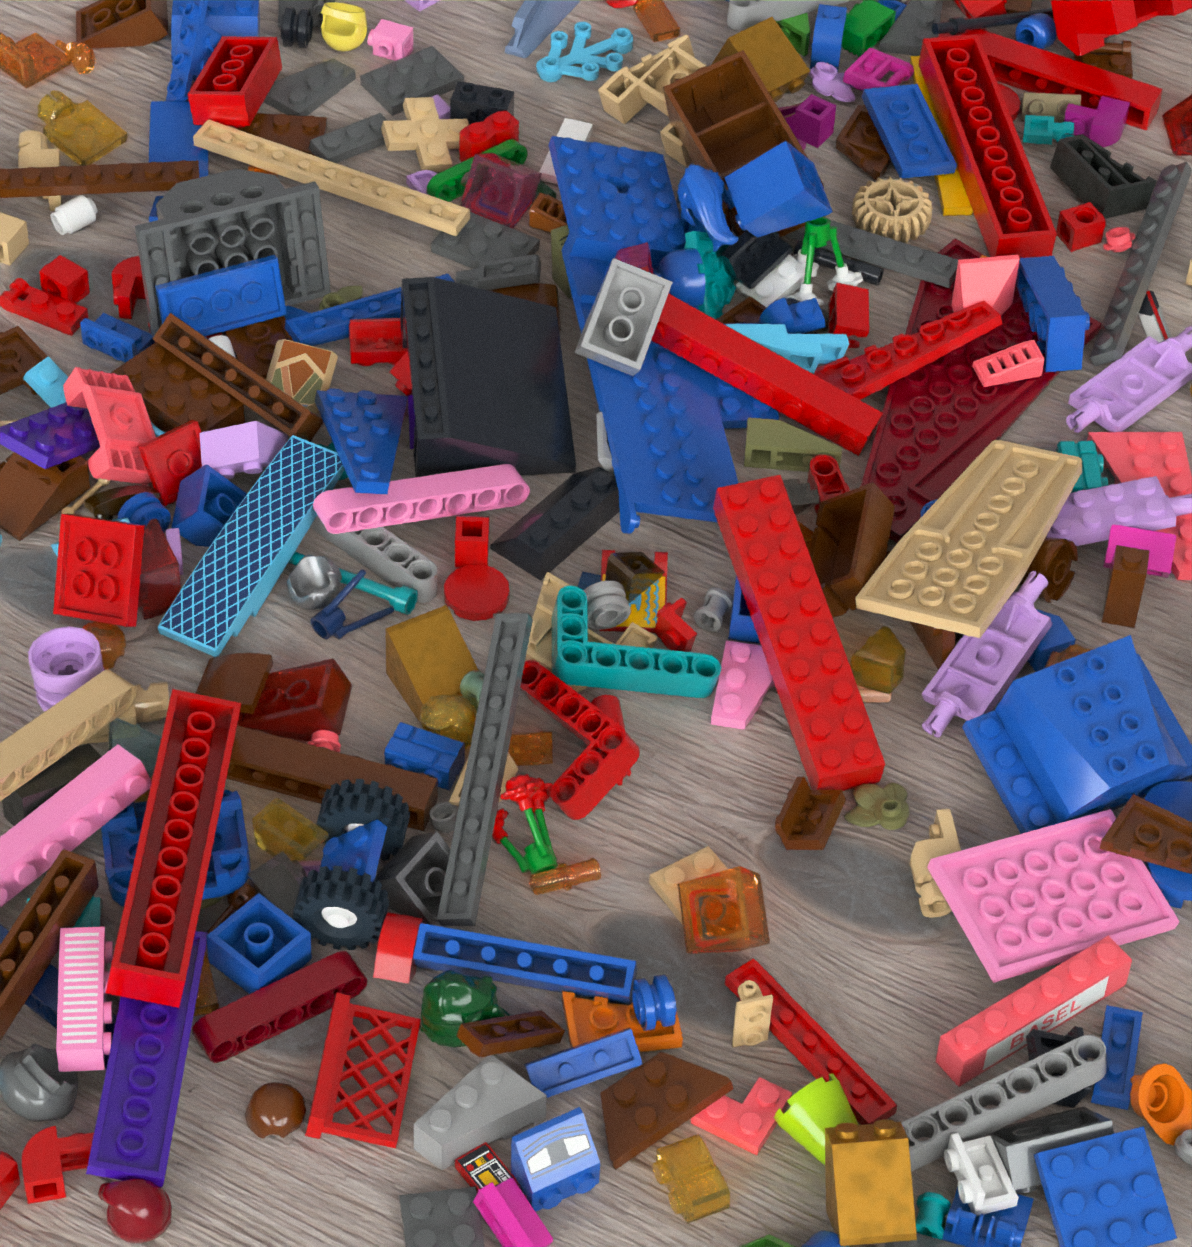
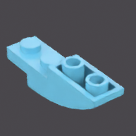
M726 324V326L810 373H815L818 364H828L844 357L849 346L847 334H788L785 324Z

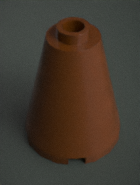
M1046 537L1019 585L1022 586L1031 571H1036L1035 579L1040 573L1048 580L1047 587L1043 589L1038 598L1047 603H1051V599L1056 601L1061 599L1068 590L1075 575V572L1070 570L1072 560L1078 561L1077 546L1073 541L1067 539Z

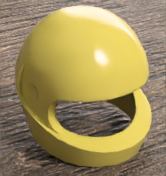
M325 3L321 11L323 14L321 33L326 44L337 51H351L360 46L367 34L365 10L346 3Z

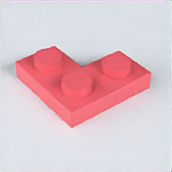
M759 1077L743 1103L724 1095L692 1117L691 1124L758 1155L777 1125L774 1119L776 1112L779 1108L783 1113L789 1106L787 1100L792 1097V1092Z

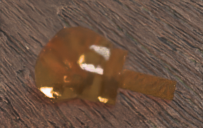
M61 40L55 42V46L65 52L66 60L73 64L78 73L89 74L94 69L96 56L90 46L80 42H71L68 45Z

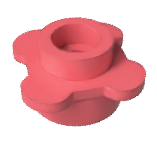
M1127 227L1110 229L1106 232L1107 243L1103 245V248L1107 251L1124 252L1132 247V240L1136 236L1134 233H1130Z

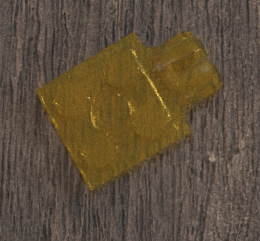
M53 90L50 94L58 101L46 94L37 106L39 111L37 114L38 118L47 124L43 127V134L79 166L91 165L127 141V132L88 100L78 104L61 91Z

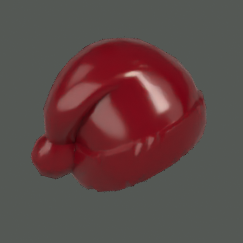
M133 1178L106 1182L100 1186L98 1195L101 1200L108 1204L107 1223L116 1237L125 1242L139 1244L152 1241L161 1236L171 1224L172 1206L170 1198L162 1187L152 1181Z

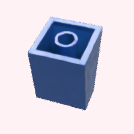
M787 141L724 177L728 186L726 195L732 205L736 207L738 213L735 215L738 225L743 231L748 230L757 238L829 215L833 212L814 163Z

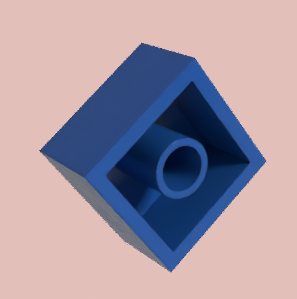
M260 893L206 936L208 962L249 994L298 971L312 959L311 933Z

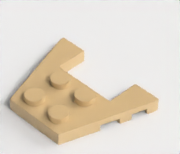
M547 572L532 618L533 622L525 661L534 660L552 673V612L560 589L571 585ZM632 622L615 644L653 648L658 637ZM588 629V642L613 644ZM568 685L578 693L587 688L586 686Z

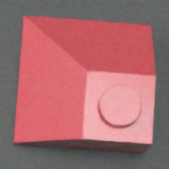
M1019 255L958 260L951 304L953 312L985 301L1002 315L1013 302L1020 261Z

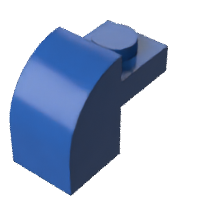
M819 4L813 35L810 69L815 67L818 62H825L833 65L838 72L847 15L846 7Z
M785 297L770 304L762 312L758 322L759 324H785L788 334H803L825 327V319L816 298L791 305L787 304Z

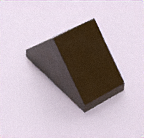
M643 552L611 553L607 561L605 581L621 583L626 599L630 603L660 579L664 571Z

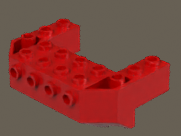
M1051 0L1058 40L1075 55L1082 56L1105 46L1104 39L1109 36L1123 33L1156 16H1175L1191 9L1192 0Z

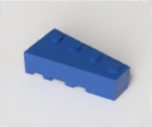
M1054 256L1020 258L1016 286L1024 310L1029 312L1031 331L1037 332L1039 340L1037 341V346L1042 354L1045 353L1043 366L1045 372L1081 370L1085 330H1089L1090 327L1089 313L1084 311L1081 306L1080 297L1076 296L1073 291L1072 282L1067 280L1064 268L1059 266Z

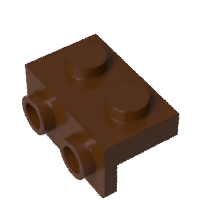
M804 776L796 777L791 790L787 794L782 810L775 820V830L786 850H824L846 802V797L842 790H811Z

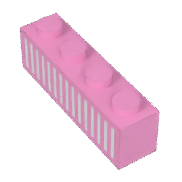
M105 926L60 928L56 1041L59 1072L105 1070V1055L110 1054L112 1034L111 1032H105V1024H112L113 1021L112 1001H106V988L110 971H107V963H112L114 954L113 941H106Z

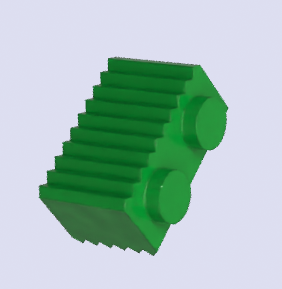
M863 0L862 3L855 4L849 14L847 13L842 41L843 49L848 50L849 53L852 52L853 55L857 54L859 58L869 48H872L884 38L895 23L896 11L874 0Z

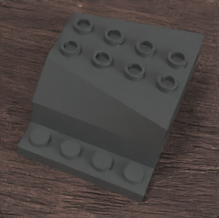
M241 169L220 172L176 183L156 204L158 220L135 226L149 324L153 337L162 325L156 285L275 255L278 258L286 306L321 298L331 293L320 192L316 182L285 189L276 175Z

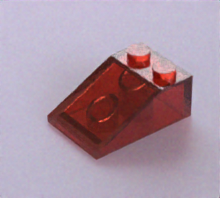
M334 658L269 673L254 714L240 712L237 726L261 730L267 734L308 742L311 741L312 734L319 730H328L340 735L352 684Z

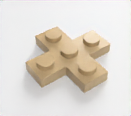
M433 97L405 98L403 109L407 120L383 121L381 130L387 151L416 150L421 171L443 172L451 168L452 161L448 149H459V133L464 127L469 125L468 120L439 119Z

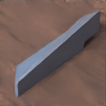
M524 0L514 16L512 27L515 28V34L506 46L505 53L527 58L581 0Z

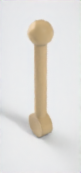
M99 478L98 482L71 507L63 508L61 514L75 515V511L85 503V499L94 495L102 486L109 485L111 480Z

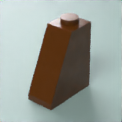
M1116 545L1108 573L1102 623L1135 628L1147 575L1150 550Z

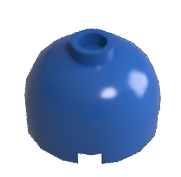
M695 248L672 251L661 259L657 272L653 274L672 281L669 294L699 310L698 306L703 305L705 297V273L699 274L697 264H703L702 258Z

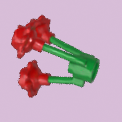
M520 774L506 782V791L500 795V798L516 802L521 812H525L535 842L524 849L526 855L523 857L508 840L509 835L503 829L504 820L509 815L503 808L496 813L492 838L497 844H502L517 861L522 873L530 870L533 877H540L558 867L543 814L545 811L544 802L551 797L550 790L553 784L545 783L540 777L533 778L529 774Z

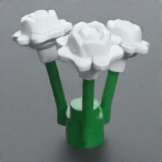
M820 217L805 222L802 248L798 251V254L793 255L805 267L804 282H801L799 292L786 297V301L792 304L813 298L817 299L819 306L824 304V301L812 293L813 284L811 283V277L817 276L816 270L819 267L817 263L813 262L815 247H824L829 240H831L837 263L835 266L837 274L833 279L827 281L829 290H834L836 283L858 287L857 284L863 281L861 272L849 271L847 264L843 262L837 240V227L830 226V219Z

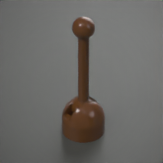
M245 882L244 886L233 893L227 894L229 906L209 928L207 933L212 932L234 910H239L258 894L256 890Z

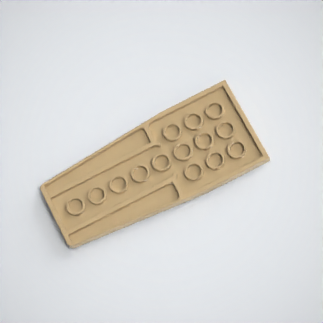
M1002 440L992 441L899 540L856 596V608L966 636L981 638L1027 572L1082 473V459L1072 455Z

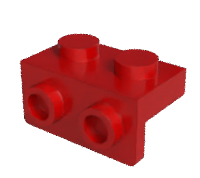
M400 318L351 319L349 321L351 364L371 366L375 363H389L395 365L408 351V348H402Z

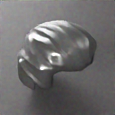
M308 554L298 562L288 577L286 583L289 589V596L301 608L310 610L325 608L340 591L342 575L338 566L332 560L325 556Z

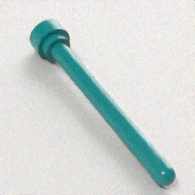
M295 551L288 563L297 566L298 562L306 555ZM339 568L342 575L340 583L347 585L356 574ZM364 577L354 587L388 600L395 611L409 615L414 610L418 600V591L407 586L395 587L393 589Z

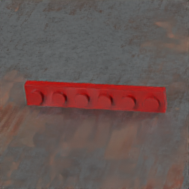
M754 958L726 975L725 985L738 998L739 986L748 980L754 981L759 986L763 996H773L770 1032L816 1079L823 1077L825 1082H829V1074L836 1076L840 1081L856 1120L861 1125L874 1124L878 1120H887L896 1114L897 1104Z

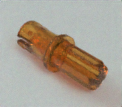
M594 857L570 865L560 863L558 868L532 874L529 884L533 894L536 895L562 888L569 891L574 885L600 880L601 870L598 861Z

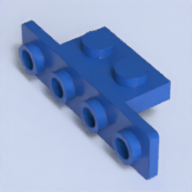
M209 0L190 1L186 3L183 9V19L177 37L178 44L175 57L172 61L173 68L170 82L167 86L166 101H185L188 99V92L191 89L192 81H196L223 36L204 24Z

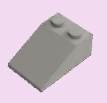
M613 258L574 353L634 376L642 367L673 282Z

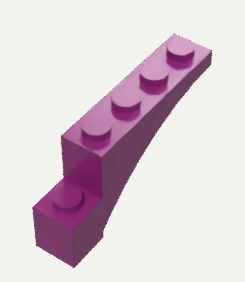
M813 94L804 102L778 108L803 150L806 149V143L819 148L834 132L836 105Z

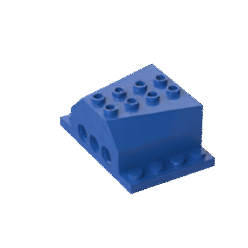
M1131 635L1014 680L995 710L965 721L962 726L1020 834L1109 809L1113 811L1125 806L1133 794L1145 798L1152 787L1162 782L1186 781L1192 778V745L1140 655L1136 654Z

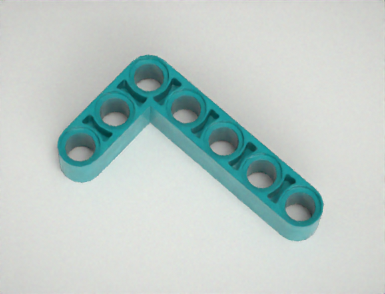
M565 586L558 592L552 612V673L567 685L694 698H706L713 693L721 672V664L714 656L703 653L588 642L586 593L576 586Z

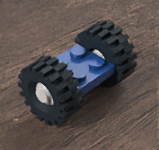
M347 779L342 780L341 786L338 783L331 785V789H327L324 793L316 823V833L320 835L319 840L322 844H325L319 872L312 870L308 873V877H303L293 911V920L311 933V940L314 938L319 939L318 944L322 946L330 943L333 944V949L340 950L341 946H346L348 950H355L356 945H359L364 949L369 946V942L375 944L378 941V937H380L389 906V899H387L388 893L386 889L381 890L382 884L378 880L374 881L380 858L383 861L389 860L390 855L395 856L399 849H402L410 812H408L409 806L407 802L402 803L403 797L399 793L392 795L393 789L385 786L384 789L379 788V782L371 781V785L364 784V779H356L355 784H352Z

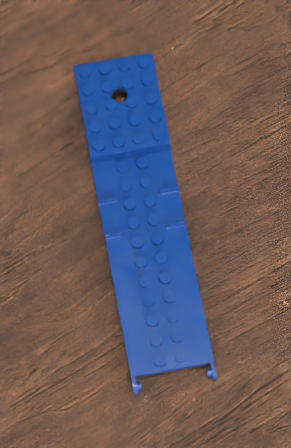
M552 136L548 146L569 229V235L561 252L582 333L611 261L615 258L618 250L648 242L653 273H656L658 264L664 256L672 251L684 249L686 238L663 154L604 145L598 142L574 140L569 137ZM653 341L650 342L640 371L634 376L587 358L599 411L603 414L612 456V466L619 491L621 531L631 534L635 528L639 527L640 516L636 512L718 523L713 510L717 488L738 484L739 482L709 372Z

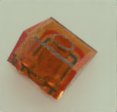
M738 866L677 884L686 953L739 952L770 943L760 874Z

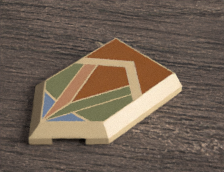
M286 339L278 340L266 380L313 413L318 414L319 410L315 404L316 391H327L330 388L338 356L333 351Z

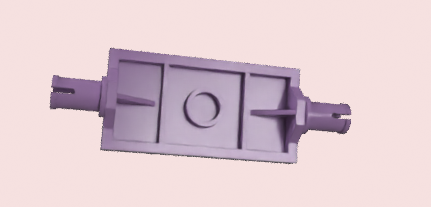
M1192 326L1185 328L1175 338L1170 337L1161 342L1156 341L1150 336L1124 354L1121 359L1113 362L1071 393L1068 404L1077 410L1067 416L1066 422L1071 430L1076 427L1074 432L1079 433L1095 421L1109 432H1123L1192 379V364L1187 361L1185 352L1192 348V333H1190Z
M1157 476L1073 492L1068 496L1046 537L1067 539L1073 541L1076 546L1109 540L1110 528L1113 524L1151 531L1176 527V516L1192 513V493L1169 498L1165 495Z
M1031 571L1019 590L1013 592L982 637L977 638L963 635L922 692L924 701L936 706L922 724L923 729L932 736L933 732L936 731L934 737H941L942 732L954 716L968 721L991 712L1052 626L1051 618L1039 613L1034 608V602L1048 585V580L1039 573L1035 579L1034 577L1037 573L1036 571Z

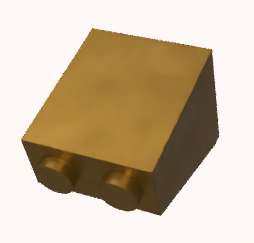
M773 17L729 37L712 63L714 64L722 60L727 55L729 57L744 50L774 102H777L782 98L783 94L789 91L791 94L799 91L805 85L804 80L811 72Z
M444 605L386 628V674L422 727L426 728L436 723H442L448 718L465 712L466 709L460 692L461 680L468 672L479 670L448 607Z
M884 1119L878 1120L874 1124L856 1125L854 1123H840L836 1127L825 1128L826 1213L834 1233L838 1234L840 1246L917 1240L909 1141L901 1122Z

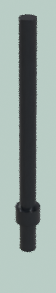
M1052 8L970 19L955 17L950 18L946 22L933 23L931 29L935 35L944 33L958 35L964 34L967 30L1018 24L1024 18L1035 13L1047 14L1052 19H1054Z

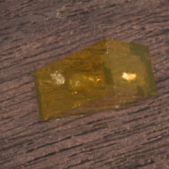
M277 797L252 818L256 845L280 862L304 860L329 838L325 830Z

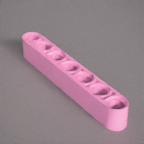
M502 464L390 481L387 494L355 493L353 487L328 490L316 497L313 509L328 532L340 534L520 505L528 498L530 488L513 465Z

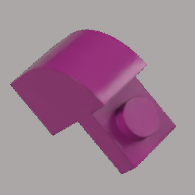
M1102 96L1097 110L1068 103L1064 122L1074 123V134L1071 135L1083 134L1100 146L1107 147L1120 140L1126 126L1130 102Z

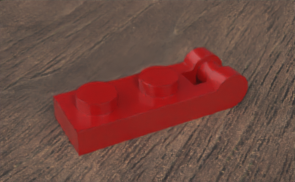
M16 278L10 284V290L4 291L0 295V306L4 310L70 336L81 326L80 322L84 318H88V308L31 287L22 278Z

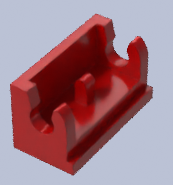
M836 283L828 302V333L847 334V337L851 335L857 337L868 336L869 289ZM848 339V348L856 349L860 347L859 341Z

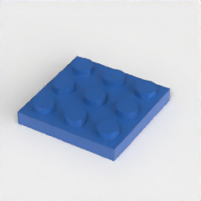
M1144 1126L1034 1154L1060 1247H1148L1177 1239Z

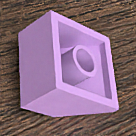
M258 421L200 433L202 467L207 464L226 479H232L235 477V473L240 472L247 474L260 473L264 467L269 466L287 443L288 435Z

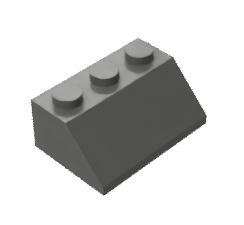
M1080 1107L1007 1125L987 1136H991L1016 1193H1029L1035 1191L1037 1185L1042 1184L1034 1154L1114 1134L1111 1119L1086 1107Z

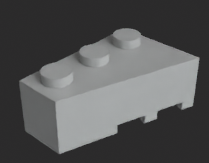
M487 1056L414 1123V1149L440 1170H444L454 1165L457 1158L485 1142L490 1144L500 1138L506 1140L515 1136V1131L531 1123L538 1125L546 1121L547 1095L495 1056Z

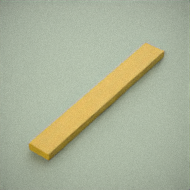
M911 56L910 64L914 68V74L912 75L914 84H918L947 143L918 65L920 56ZM957 167L955 173L934 175L943 216L972 215L973 210Z

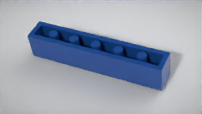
M420 923L413 960L419 968L442 972L451 970L465 976H478L479 978L490 976L492 981L560 993L562 991L572 992L577 996L594 998L595 996L608 998L610 1002L627 1005L632 1003L633 983L636 980L638 971L637 963L633 960Z

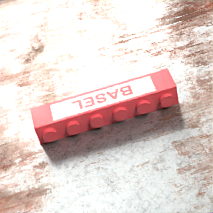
M1109 935L940 1036L935 1062L958 1087L962 1086L1027 1046L1026 1036L1033 1029L1050 1032L1124 987L1127 983L1132 959Z

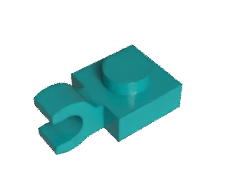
M1025 115L1023 143L1052 145V139L1058 142L1059 139L1072 137L1073 135L1071 134H1074V123L1072 122L1055 123L1052 116Z

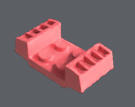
M75 367L64 383L63 388L68 406L88 409L101 446L87 460L91 474L96 479L148 485L151 483V480L137 446L156 438L141 393L135 392L127 375L122 376L115 373Z

